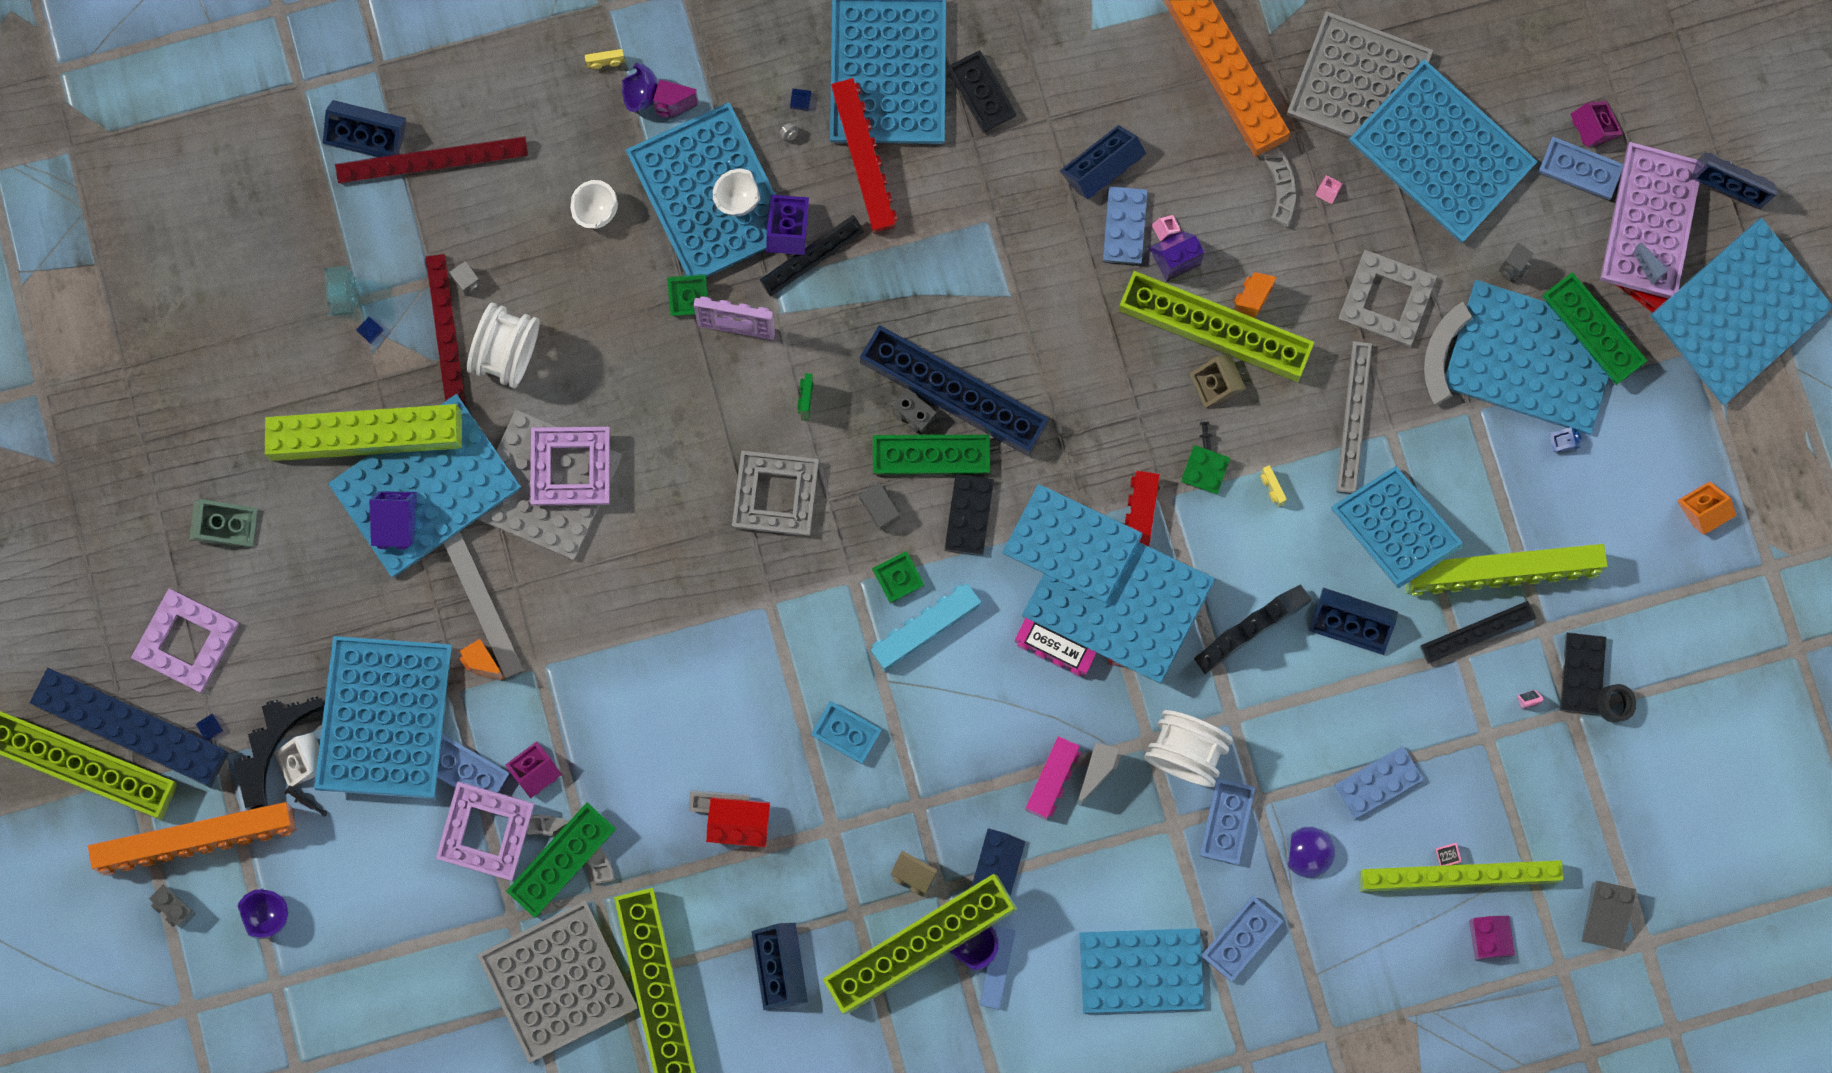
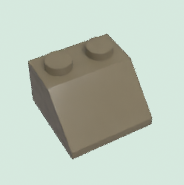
M1231 354L1216 356L1190 373L1205 408L1228 400L1246 389Z
M901 851L890 876L893 877V882L900 886L906 884L911 887V892L920 896L921 893L927 894L937 875V869Z

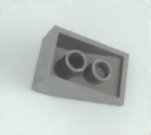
M1095 742L1077 805L1081 806L1107 779L1112 770L1117 769L1121 755L1117 754L1119 749Z

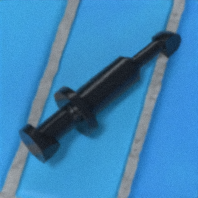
M1200 422L1203 434L1199 435V438L1203 440V448L1212 451L1210 437L1213 435L1208 433L1209 422Z
M288 786L285 794L293 796L295 803L300 802L309 809L321 813L322 816H327V811H322L316 807V803L305 797L303 791L297 793L291 789L292 786Z

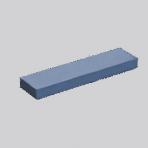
M996 926L995 931L999 939L998 952L995 959L987 967L980 1006L999 1010L1016 930Z

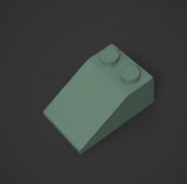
M203 499L194 501L189 540L253 547L258 508Z

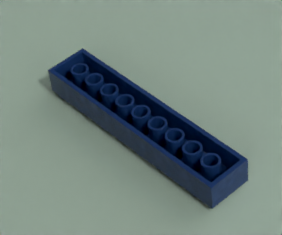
M881 325L877 327L860 356V364L905 389L907 388L914 394L1028 457L1048 424L1049 418Z
M48 667L29 702L42 711L208 788H212L229 754L219 746Z

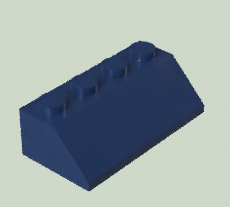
M332 100L325 112L323 144L376 157L397 155L400 152L405 135L406 118Z
M1118 125L1059 171L1075 191L1088 200L1090 197L1095 196L1104 186L1109 185L1118 175L1123 174L1127 168L1140 161L1147 153L1136 135Z
M1707 152L1697 160L1691 178L1758 209L1763 208L1777 195L1775 183L1767 178L1753 174L1748 169H1742L1730 161H1724L1716 157V155Z
M1323 587L1309 631L1384 655L1396 624L1398 611Z
M988 828L971 887L995 874L999 877L1009 896H1011L1026 841Z
M796 922L778 923L751 931L763 1010L807 1003L808 998Z

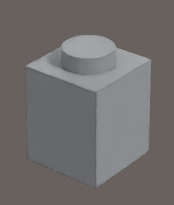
M466 261L450 271L452 279L464 295L474 293L479 288L480 281Z

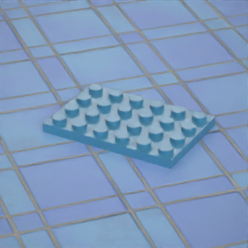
M1397 466L1332 506V511L1398 589L1464 547L1463 542Z
M1038 484L1002 553L1107 604L1143 534Z
M1200 928L1080 932L1083 1014L1204 1009Z

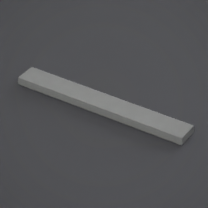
M1352 342L1336 488L1338 493L1352 494L1357 491L1372 351L1371 343Z
M459 532L444 542V546L504 677L508 679L524 670L465 541Z

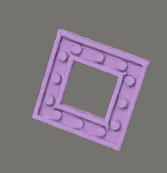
M708 297L695 298L694 310L698 327L774 340L773 312L768 308L758 307V309L750 308L747 304H739L737 306L725 300L715 302ZM733 318H738V319H743V320H741V321H735Z
M610 427L531 428V506L610 505ZM551 448H590L589 484L551 485Z
M168 589L131 658L202 694L239 623ZM178 616L211 632L193 666L160 650Z
M458 781L436 859L513 881L535 803ZM472 807L509 817L499 855L462 845Z

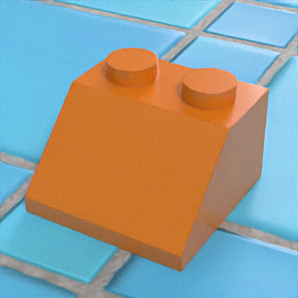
M1256 272L1253 273L1252 277L1248 276L1243 284V287H1245L1243 293H1238L1233 302L1236 304L1234 310L1256 319L1273 289L1276 277Z
M1710 481L1677 500L1693 527L1703 535L1736 516L1732 499Z
M480 639L460 650L462 657L459 659L467 671L472 670L474 675L487 678L505 679Z

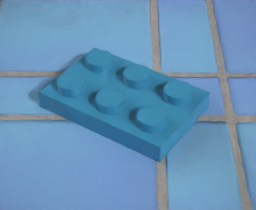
M830 701L812 731L811 736L863 765L882 729Z

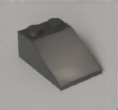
M1602 881L1593 882L1581 942L1622 950L1633 909L1636 889Z

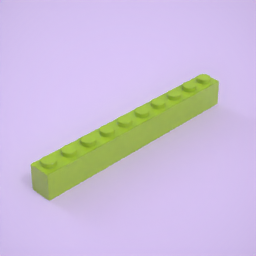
M1562 860L1362 869L1359 872L1360 892L1560 883L1563 881Z

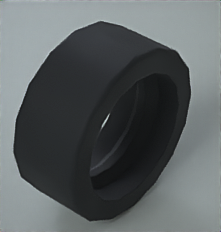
M1616 684L1604 687L1599 692L1596 705L1602 718L1608 722L1615 723L1628 720L1633 716L1636 710V698L1632 690L1626 685ZM1612 692L1619 693L1623 698L1624 710L1620 715L1613 713L1609 706V697Z

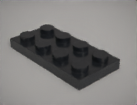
M981 50L947 66L949 75L982 133L1016 117L1017 114Z
M955 474L944 551L983 556L994 479Z
M1566 633L1560 711L1600 715L1596 703L1597 696L1603 689L1606 637Z

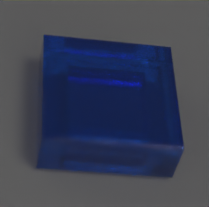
M793 88L790 109L809 111L812 92Z
M368 317L356 329V332L370 344L384 331L371 317Z
M213 713L196 723L197 728L206 741L223 732Z

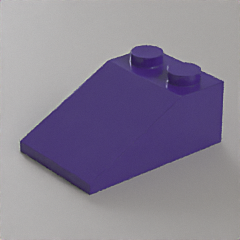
M771 195L766 252L805 255L809 197Z

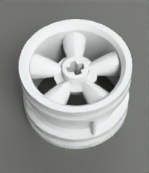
M491 302L483 313L475 332L468 356L467 372L473 374L476 371L477 376L483 377L487 372L500 377L501 384L507 385L509 383L510 387L516 388L524 376L535 347L540 324L539 318L533 317L530 320V315L528 314L518 318L507 314L505 306L501 305L498 307L496 303Z
M1164 710L1161 714L1163 719H1160L1157 724L1161 729V733L1156 743L1149 744L1148 750L1150 752L1145 753L1144 759L1156 768L1177 778L1200 786L1214 787L1216 781L1213 778H1218L1220 774L1215 767L1220 755L1228 754L1229 747L1227 745L1232 744V737L1221 729L1195 717L1176 711Z

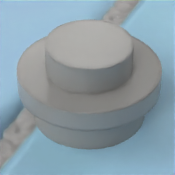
M787 123L780 130L784 141H791L798 134V127L791 123Z

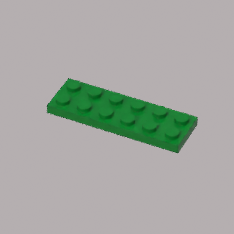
M1573 272L1542 295L1545 302L1616 386L1647 362L1646 358Z
M873 435V475L990 474V435Z
M586 802L506 892L528 913L537 918L617 829L593 806Z

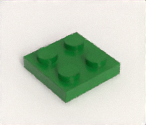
M706 274L667 277L670 316L695 314V298L708 297Z
M805 373L804 379L800 380V395H802V398L798 397L797 404L798 414H801V420L809 421L814 386L813 374Z
M1193 445L1181 482L1218 495L1230 457Z
M907 551L872 568L890 604L925 587Z

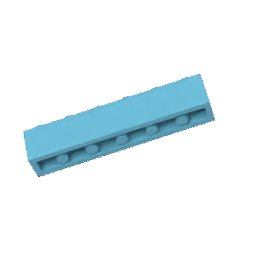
M968 583L964 586L962 584L958 585L952 590L953 594L948 597L946 595L942 596L936 601L937 604L932 608L930 606L926 607L920 612L921 615L916 619L914 617L910 618L904 623L905 626L903 628L892 630L888 634L889 637L884 641L880 639L872 645L873 648L870 649L871 654L884 672L981 606V601Z

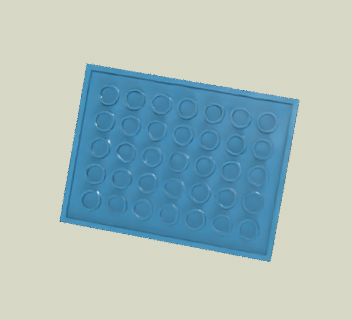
M832 0L831 84L853 78L855 83H859L861 94H858L860 101H864L866 112H863L864 117L869 119L872 130H869L870 138L874 137L876 143L945 144L946 0ZM831 88L830 142L847 143Z
M1425 59L1348 139L1353 146L1461 244L1538 162Z
M730 102L626 149L633 168L686 275L706 274V277H709L766 250L770 198L775 193ZM745 169L749 170L755 179L760 201L754 210L746 215L736 217L727 215L718 209L713 201L715 183L723 174L730 170Z
M1759 218L1650 316L1715 397L1724 405L1832 309V304L1766 222Z
M1475 280L1466 307L1473 319L1459 331L1445 374L1449 390L1565 428L1572 427L1576 431L1591 435L1608 381V375L1546 302ZM1618 325L1619 328L1623 331V328H1624V327Z
M457 394L441 405L456 404L462 410V448L370 454L328 483L370 546L369 500L378 491L417 492L414 543L404 550L390 546L388 549H378L377 546H371L392 578L522 489Z
M1139 542L1107 604L1043 574L1022 617L1162 684L1215 582V578Z
M333 636L315 790L435 799L452 653L451 644Z

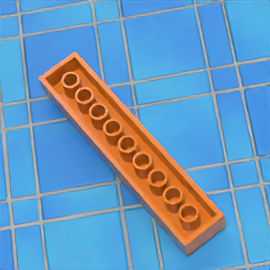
M1163 0L1254 157L1288 141L1290 131L1212 0Z
M284 802L88 845L91 868L100 874L102 873L103 876L114 874V871L119 869L130 871L134 869V866L142 865V867L154 865L156 861L162 860V863L174 861V857L190 858L194 856L193 853L201 852V854L212 853L215 848L221 847V850L233 848V845L238 843L242 846L253 843L252 840L260 839V841L271 840L272 836L279 834L280 837L292 835V832L297 831L293 808Z

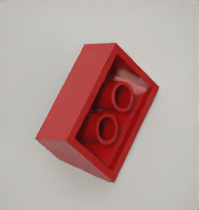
M711 797L706 842L766 847L770 802Z

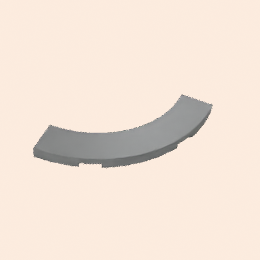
M1276 146L1259 156L1270 169L1276 186V204L1270 220L1288 228L1295 209L1296 185L1293 171L1287 158Z
M1463 301L1440 321L1430 338L1426 350L1424 364L1425 381L1435 406L1452 397L1444 373V363L1449 344L1461 328L1473 319Z
M532 815L526 834L527 836L543 835L555 837L569 821L549 815ZM600 847L587 862L594 876L595 884L615 881L610 861L604 850Z

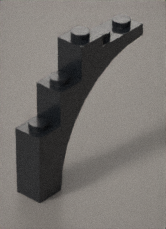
M1301 584L1278 595L1266 606L1251 613L1239 624L1227 629L1212 644L1198 654L1194 660L1204 674L1209 673L1257 636L1301 610L1312 599Z
M311 697L307 699V702L301 704L293 702L288 704L287 708L278 700L266 702L267 705L262 706L267 729L257 728L253 730V733L248 734L253 757L244 756L239 758V761L234 762L244 805L247 810L268 806L266 780L271 758L278 744L298 722L311 714L324 710L325 701L322 698Z

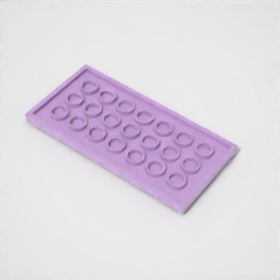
M1632 142L1628 143L1600 277L1601 281L1664 298H1670L1679 289L1699 182L1691 179L1697 163L1696 159ZM1640 242L1667 268L1663 278L1654 285L1648 280L1633 253Z

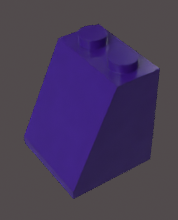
M1185 231L1149 247L1166 281L1200 266L1204 256V250L1196 235Z
M378 491L369 500L371 546H377L378 549H388L390 546L404 550L414 543L417 492Z

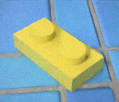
M623 49L585 55L587 68L600 69L606 65L619 66L621 63H625Z
M1270 465L1264 467L1261 471L1260 479L1264 486H1268L1271 501L1273 503L1276 502L1278 507L1286 503L1287 499Z

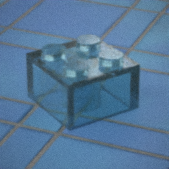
M348 266L324 268L327 306L332 315L356 313V307H359V300L354 290L357 288V279L354 277L353 271H350Z

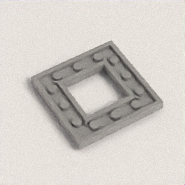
M1364 249L1338 321L1411 347L1437 276ZM1375 276L1411 289L1400 321L1363 308Z
M741 451L732 528L810 536L819 459ZM759 473L797 477L793 514L754 510Z

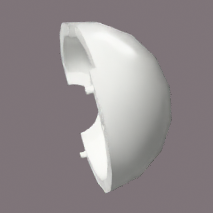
M730 170L716 181L713 189V201L718 209L727 215L735 217L746 215L754 210L760 201V195L755 179L749 170Z
M590 180L581 184L571 197L570 208L572 217L577 224L585 228L598 229L605 226L612 220L618 208L617 196L609 184L601 180Z

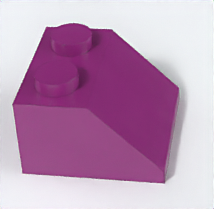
M660 79L653 102L655 112L660 117L675 118L697 106L699 100L697 89Z
M1607 101L1587 102L1570 113L1573 125L1578 129L1581 141L1586 147H1595L1623 135Z
M537 741L505 764L530 799L562 775Z
M1486 916L1469 920L1475 960L1515 956L1509 916Z

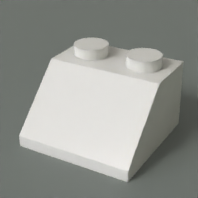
M314 733L294 737L274 752L288 786L290 785L293 788L316 777L319 743Z

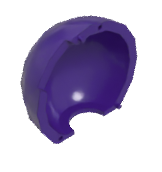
M635 63L633 69L637 71L622 80L623 101L630 112H639L650 107L654 103L653 99L658 86L654 72L644 64Z
M1312 826L1301 827L1292 832L1288 859L1289 869L1296 875L1305 878H1313L1325 873L1333 864L1335 857V848L1330 836L1322 829Z
M264 888L253 890L244 895L237 905L246 933L253 938L266 939L273 937L282 930L288 918V907L283 897L273 891L264 890Z
M991 926L949 953L972 970H980L987 967L995 959L998 952L999 939L996 931Z

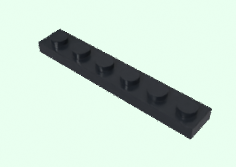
M852 215L805 248V255H794L759 281L766 293L771 297L861 235L864 230L857 218Z
M1526 601L1422 644L1420 649L1427 664H1430L1536 619V616L1529 601Z

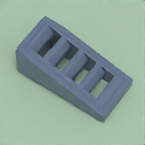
M1640 242L1633 253L1648 280L1654 285L1663 278L1667 268Z

